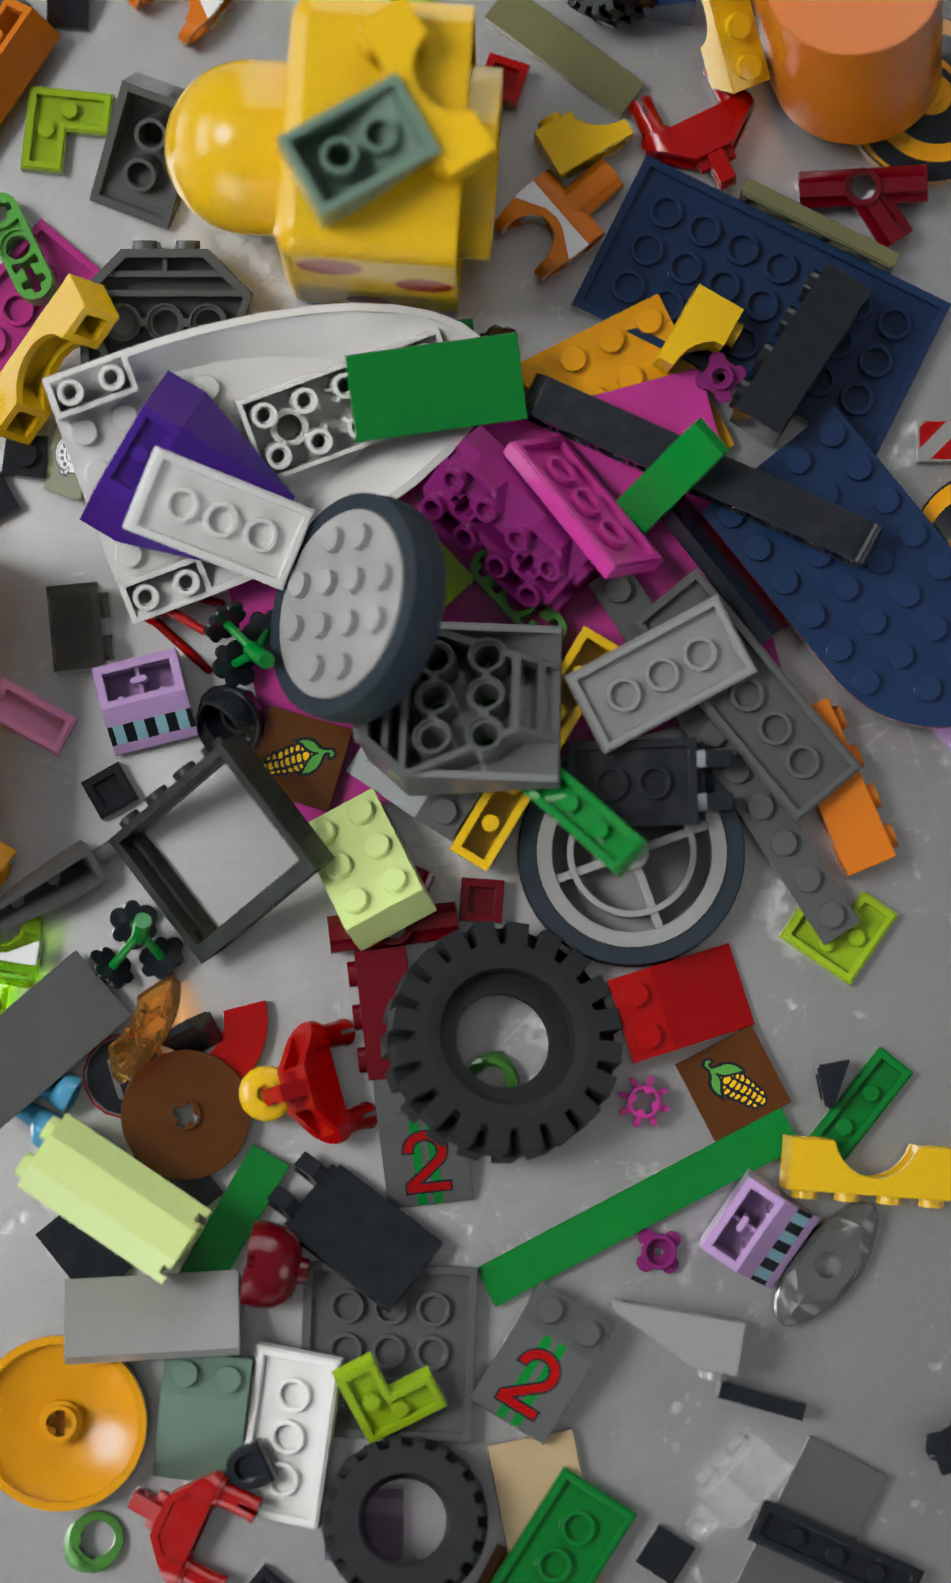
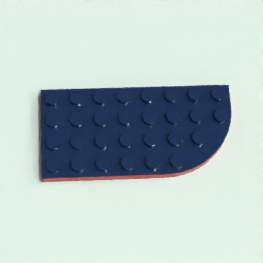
M834 405L755 469L879 525L883 531L865 569L855 568L714 504H710L700 512V515L848 695L873 713L900 724L919 728H951V546Z

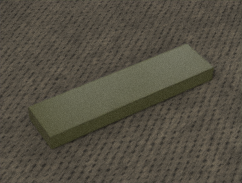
M497 0L485 16V22L618 120L622 118L629 104L637 98L645 87L643 81L533 0Z
M748 177L741 189L738 200L888 273H891L900 253Z

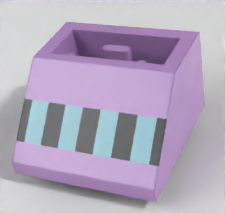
M176 648L91 668L101 711L115 756L199 736L180 655Z
M748 1168L701 1236L700 1248L736 1273L772 1289L820 1217Z

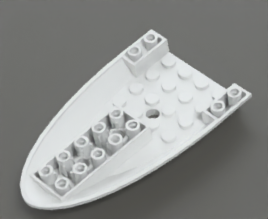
M375 303L311 305L226 319L165 335L42 379L86 504L141 408L169 370L208 394L296 497L294 501L315 510L312 522L330 504L351 494L373 493L398 499L416 486L448 457L473 428L471 426L356 442L344 355L480 337V335L462 322L434 311L408 306ZM284 415H294L299 423L297 433L288 439L280 437L277 432L279 419ZM96 530L132 624L252 580V578L210 562L116 542Z

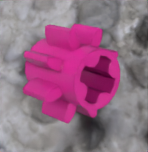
M649 1076L645 1085L640 1086L635 1078H629L633 1089L629 1093L623 1091L617 1093L620 1098L626 1099L627 1104L626 1107L618 1112L619 1115H626L631 1112L635 1116L633 1127L636 1128L639 1126L641 1118H648L649 1122L656 1126L657 1120L654 1114L658 1110L669 1112V1108L666 1105L660 1104V1097L665 1095L668 1089L662 1088L656 1091L652 1088L653 1076ZM640 1089L644 1094L652 1093L655 1098L650 1103L651 1111L646 1114L642 1109L634 1110L631 1104L637 1100L635 1092Z

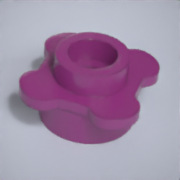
M714 352L709 356V364L704 372L696 375L695 383L699 389H707L713 393L718 402L727 403L731 400L732 391L736 385L746 377V371L744 367L740 365L734 366L727 361L724 353ZM719 373H722L725 376V379L722 382L718 381L716 378Z
M651 1229L643 1230L638 1236V1241L641 1243V1255L636 1260L638 1268L643 1272H648L651 1269H662L667 1274L674 1273L679 1267V1262L676 1259V1248L681 1243L680 1236L674 1231L658 1234L654 1233ZM657 1247L663 1250V1253L659 1256L654 1253Z

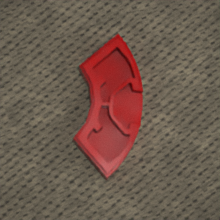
M266 1000L224 1010L223 1039L209 1053L229 1065L241 1081L249 1071L255 1068L266 1044L269 1023Z

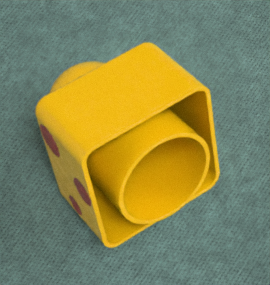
M299 0L291 17L288 61L265 59L229 61L207 70L182 92L169 115L164 137L166 167L175 190L192 212L212 226L236 234L276 237L286 281L294 297L304 302L396 304L430 311L458 312L463 259L490 261L503 101L504 67L477 65L475 5L408 0L427 31L429 46L418 60L414 79L423 96L434 105L451 111L474 109L497 148V160L450 186L444 175L436 178L428 163H426L364 207L324 229L320 227L279 155L277 137L379 82L378 78L384 74L376 61L367 63L355 42L356 39L361 37L357 22L394 0Z

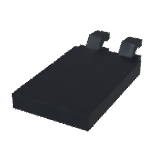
M696 737L632 739L606 754H603L597 741L566 742L567 772L629 827L700 825V821H706V812H735L733 792L705 793V769H733L732 749L704 750V742L697 743Z
M304 1151L294 1164L296 1167L295 1172L314 1187L300 1203L294 1195L278 1184L267 1197V1200H269L268 1205L287 1219L284 1225L296 1234L303 1248L390 1313L441 1249L443 1242L341 1164L338 1167L332 1164L327 1169L320 1161Z

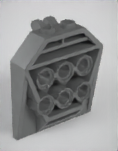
M134 240L132 241V249H120L90 280L104 285L117 313L127 310L133 315L135 320L134 329L127 335H120L112 328L97 350L87 346H80L81 364L165 336L157 330L155 325L156 317L162 311L170 310L176 315L178 326L173 333L198 327L200 315L208 310L216 312L221 321L253 314V292L211 250L200 249V241L177 240L174 241V249H163L161 242Z
M441 621L433 650L414 685L392 709L382 716L366 723L353 724L355 743H360L367 759L408 796L560 788L562 649L564 637L562 626ZM498 661L493 667L483 668L488 662ZM447 664L441 670L432 671L437 665ZM489 700H497L492 706L481 707ZM437 703H445L440 709L430 710ZM496 739L490 746H480L485 740ZM436 742H444L442 746H440L437 749H428L432 744Z

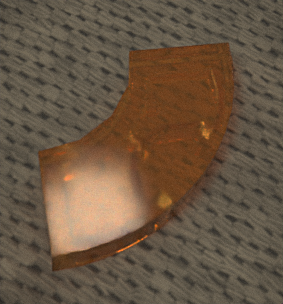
M172 974L167 979L160 980L137 996V1008L130 1024L121 1036L108 1047L112 1077L121 1085L140 1071L154 1056L174 1023L180 1004L181 983Z

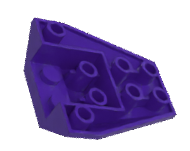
M168 370L141 408L100 477L79 520L116 542L205 561L122 527L154 446L294 501L296 497L206 392Z

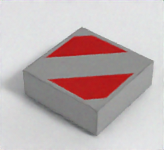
M917 419L915 421L916 464H951V419Z

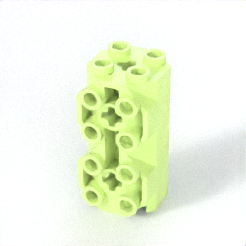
M67 1113L62 1119L55 1115L52 1116L39 1136L44 1142L36 1154L28 1152L16 1168L14 1174L21 1178L17 1186L157 1282L165 1285L170 1277L165 1275L164 1271L167 1267L174 1270L178 1269L205 1229V1226L199 1223L200 1218L204 1216L210 1220L214 1212Z

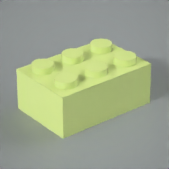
M373 788L309 822L335 857L318 874L346 932L360 951L437 911L387 808Z

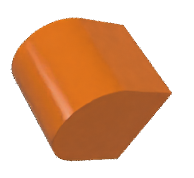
M750 0L771 78L769 79L770 84L786 114L808 133L840 144L857 145L879 142L907 130L926 113L933 103L942 78L943 0Z

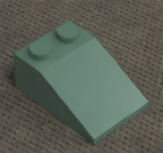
M397 72L277 137L278 153L322 229L364 207L441 153L440 147Z
M241 1354L165 1359L160 1392L153 1476L194 1481L216 1470L227 1473L226 1464L229 1456L244 1444L255 1356Z

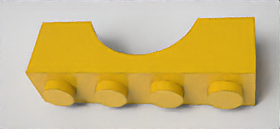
M394 0L357 22L361 37L356 39L355 42L368 64L376 61L384 74L378 78L379 82L397 72L440 147L441 153L427 162L436 178L444 175L450 186L497 160V148L474 109L451 111L440 108L427 100L417 87L414 79L415 69L419 58L429 46L427 31L408 0Z
M702 0L707 19V38L700 48L711 88L735 94L771 79L751 1Z
M68 274L1 370V437L30 445L51 415V406L42 379L56 374L64 359L74 349L80 346H87L97 350L120 317L104 285Z
M783 1134L779 1186L791 1190V1197L800 1199H817V1192L834 1193L833 1200L859 1202L860 1195L876 1196L877 1204L901 1206L902 1198L918 1199L919 1207L944 1209V1201H951V1147L909 1144L902 1158L890 1169L878 1174L862 1175L853 1171L843 1161L835 1140L826 1137Z

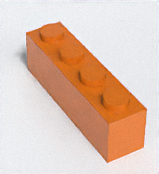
M3 0L0 5V126L61 37V34L34 8L17 0Z
M828 698L811 704L862 768H864L865 765L856 744L854 743L849 746L842 730L848 728L839 705L831 706ZM860 771L856 772L815 807L844 878L894 858L896 854L893 848L899 846L890 823L882 824L876 809L882 807L874 785L872 783L865 785Z

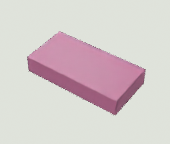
M2 677L0 681V725L59 756L79 719Z

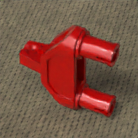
M705 69L703 71V74L709 81L707 71ZM712 88L719 100L717 105L671 127L665 126L651 96L641 97L643 102L641 106L637 99L629 104L627 110L643 137L641 149L645 156L649 155L674 168L692 172L700 171L702 175L710 171L720 191L736 185L737 178L730 161L736 159L735 150L754 108L755 101L750 92L742 90L732 94Z
M346 1018L326 1024H321L317 1021H307L298 1025L288 1038L277 1071L280 1085L262 1090L266 1107L285 1102L288 1114L316 1139L328 1144L342 1143L348 1140L352 1133L364 1129H372L377 1124V1115L364 1117V1114L376 1111L372 1103L361 1102L358 1105L347 1108L345 1106L330 1049L349 1046L355 1040V1031L341 1034V1030L354 1027Z
M216 1470L178 1487L172 1492L161 1489L159 1494L156 1495L143 1488H138L134 1491L127 1508L147 1518L144 1526L151 1529L149 1534L159 1571L166 1583H227L229 1580L228 1575H223L195 1561L196 1556L193 1554L213 1509L219 1506L246 1519L247 1522L253 1523L259 1513L258 1507L262 1506L264 1498L238 1488L230 1483L227 1473Z

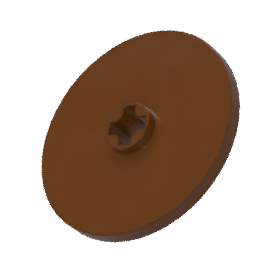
M171 1051L150 1060L134 1075L123 1096L121 1124L129 1148L141 1163L154 1172L168 1178L192 1180L206 1177L219 1171L238 1154L249 1132L251 1117L243 1110L239 1101L241 1079L221 1059L201 1051ZM188 1102L194 1105L192 1112L198 1116L196 1123L189 1121L183 1127L178 1124L179 1116L174 1114V1110L176 1107H185Z

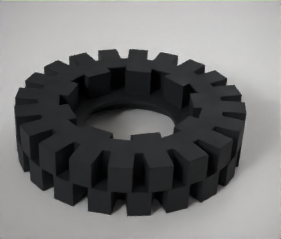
M494 921L473 924L463 933L459 928L442 937L432 948L429 947L404 973L393 989L396 991L395 995L387 1003L382 1021L383 1024L387 1025V1031L380 1038L381 1059H389L391 1068L385 1073L392 1094L401 1091L406 1100L400 1107L412 1124L421 1119L429 1127L425 1136L443 1148L448 1142H451L458 1146L456 1155L475 1161L483 1155L491 1156V1163H513L519 1157L524 1156L528 1161L547 1154L554 1147H560L592 1121L602 1110L599 1108L601 1103L610 1097L617 1078L612 1076V1072L621 1064L623 1043L614 1042V1034L622 1028L617 1007L607 1009L604 999L611 992L601 974L591 979L584 971L591 962L576 948L569 954L559 949L563 940L561 937L545 929L537 936L529 934V924L508 921L502 928H495ZM494 995L516 998L530 1006L542 1020L548 1038V1052L543 1067L530 1081L516 1087L492 1086L475 1077L463 1063L457 1047L458 1024L466 1009L482 998Z

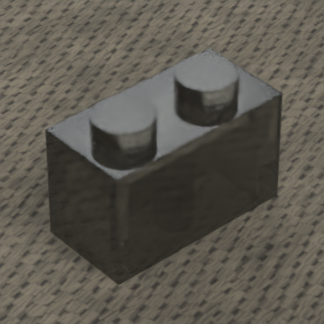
M98 582L47 586L46 593L54 672L58 676L92 673L91 668L109 664L108 660H115L113 634L106 635L104 618L112 616L109 592H102V587Z

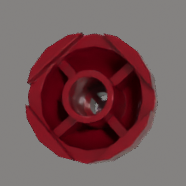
M254 1220L247 1249L246 1268H244L240 1304L249 1305V1307L273 1308L283 1305L292 1298L297 1284L306 1285L310 1259L302 1258L301 1242L289 1228L271 1221Z

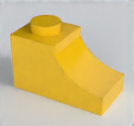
M572 111L562 116L559 112H555L537 124L539 129L534 131V143L550 170L563 183L589 168L599 158L605 159L631 144L634 133L626 119L612 124L594 125L575 118Z
M699 284L690 296L652 366L667 374L674 364L687 354L702 350H709L713 353L719 352L725 344L732 347L744 327L743 324L738 322L744 309Z

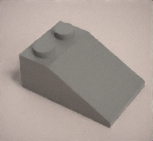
M612 1297L611 1306L615 1312L693 1369H698L700 1378L726 1382L727 1375H738L746 1325L740 1318Z

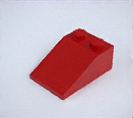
M729 943L606 981L611 992L610 996L614 1008L617 1007L622 1027L621 1031L632 1064L755 1025Z

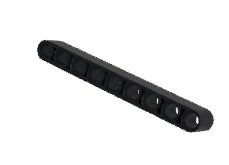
M536 373L525 396L528 418L526 420L643 473L681 436L543 374ZM724 456L688 492L859 569H865L883 531L879 525L860 515L728 456Z

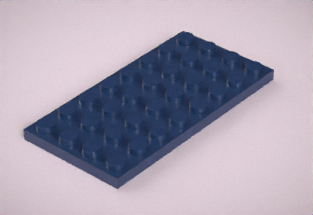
M646 155L571 304V308L602 322L659 294L675 325L690 296L697 286L701 284L744 309L738 319V322L743 324L744 327L732 347L725 344L719 352L724 353L726 360L734 366L740 365L744 367L746 378L752 381L756 373L752 372L751 369L760 351L767 341L774 345L779 338L774 334L782 317L790 305L797 309L802 302L798 301L797 298L806 280L814 269L822 272L829 262L872 289L864 308L793 417L810 425L835 405L874 454L877 455L951 303ZM638 328L626 330V332L659 348H662L665 343L664 340L652 334L640 332ZM709 350L696 351L685 355L681 359L695 365L698 371L704 372L709 364V356L713 352ZM719 373L716 378L722 382L725 376Z

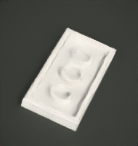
M154 446L122 527L133 533L283 591L315 510Z
M263 1341L257 1344L244 1444L261 1437L279 1474L275 1481L253 1490H246L264 1498L262 1506L258 1507L259 1513L256 1516L257 1518L315 1530L321 1527L322 1506L326 1495L340 1389L331 1371L344 1365V1357Z

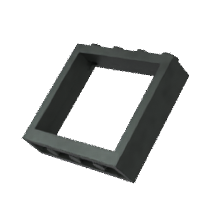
M241 733L226 741L222 736H219L211 744L205 746L200 751L204 756L203 759L197 764L192 760L178 769L172 775L176 782L169 788L164 784L144 799L148 806L141 812L135 809L124 816L119 823L122 829L108 840L201 964L226 949L335 858ZM226 763L299 861L217 928L145 832Z

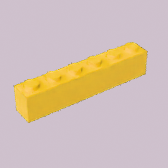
M586 626L582 628L562 661L560 750L582 715L563 676L619 647ZM521 790L483 792L449 850L487 872L531 799Z

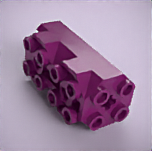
M480 425L455 447L458 451L450 459L446 457L422 487L424 499L421 501L422 512L437 529L460 548L471 549L475 545L482 546L488 553V557L485 559L486 571L518 603L525 607L545 604L557 613L573 596L570 590L577 595L593 578L594 575L591 573L594 569L593 563L502 453L505 447Z

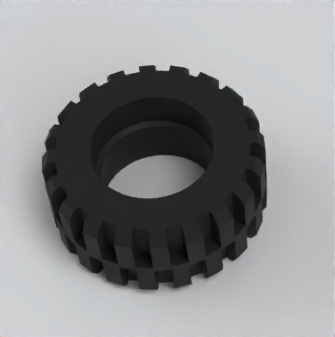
M393 1436L364 1446L363 1449L354 1455L352 1454L333 1476L322 1506V1536L331 1562L347 1583H462L476 1566L486 1543L488 1508L478 1478H476L470 1466L452 1452L450 1448L423 1437ZM398 1479H412L429 1486L441 1499L446 1512V1530L439 1546L427 1557L411 1563L394 1562L381 1556L370 1545L364 1530V1512L369 1499L381 1486Z

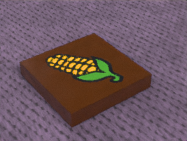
M270 705L256 754L292 802L328 812L331 808L353 729Z
M752 1025L675 1064L714 1141L791 1102Z

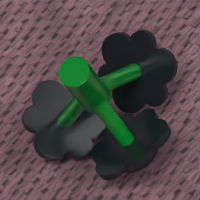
M236 600L228 606H221L211 614L209 622L204 628V634L210 637L213 643L219 642L222 638L227 639L232 636L236 639L230 641L227 645L218 646L215 649L217 659L212 663L213 673L218 678H225V683L228 687H237L239 684L248 686L253 683L255 672L252 667L255 663L263 669H269L274 665L275 658L271 653L270 640L272 610L267 611L265 614L258 611L254 612L250 616V623L245 625L242 632L239 630V623L246 617V612L243 610V604L240 601Z
M129 900L125 903L124 908H115L109 916L110 923L115 927L112 931V936L118 942L124 941V946L117 954L108 947H104L101 951L93 950L89 954V961L95 967L94 973L98 978L113 988L121 989L125 983H131L134 979L133 974L129 971L131 963L126 958L132 949H139L145 944L146 948L139 954V961L143 964L142 973L146 977L154 975L157 979L164 980L171 976L175 967L182 964L184 960L181 954L183 942L178 937H171L167 940L164 937H158L153 941L152 938L157 932L156 927L153 925L157 918L156 910L150 905L140 906L136 900Z

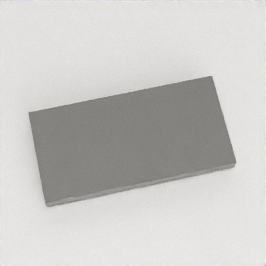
M714 595L563 676L599 747L603 754H606L756 673L757 670L718 595Z
M239 1270L167 1273L165 1275L170 1277L165 1285L160 1284L149 1275L65 1279V1364L241 1355Z

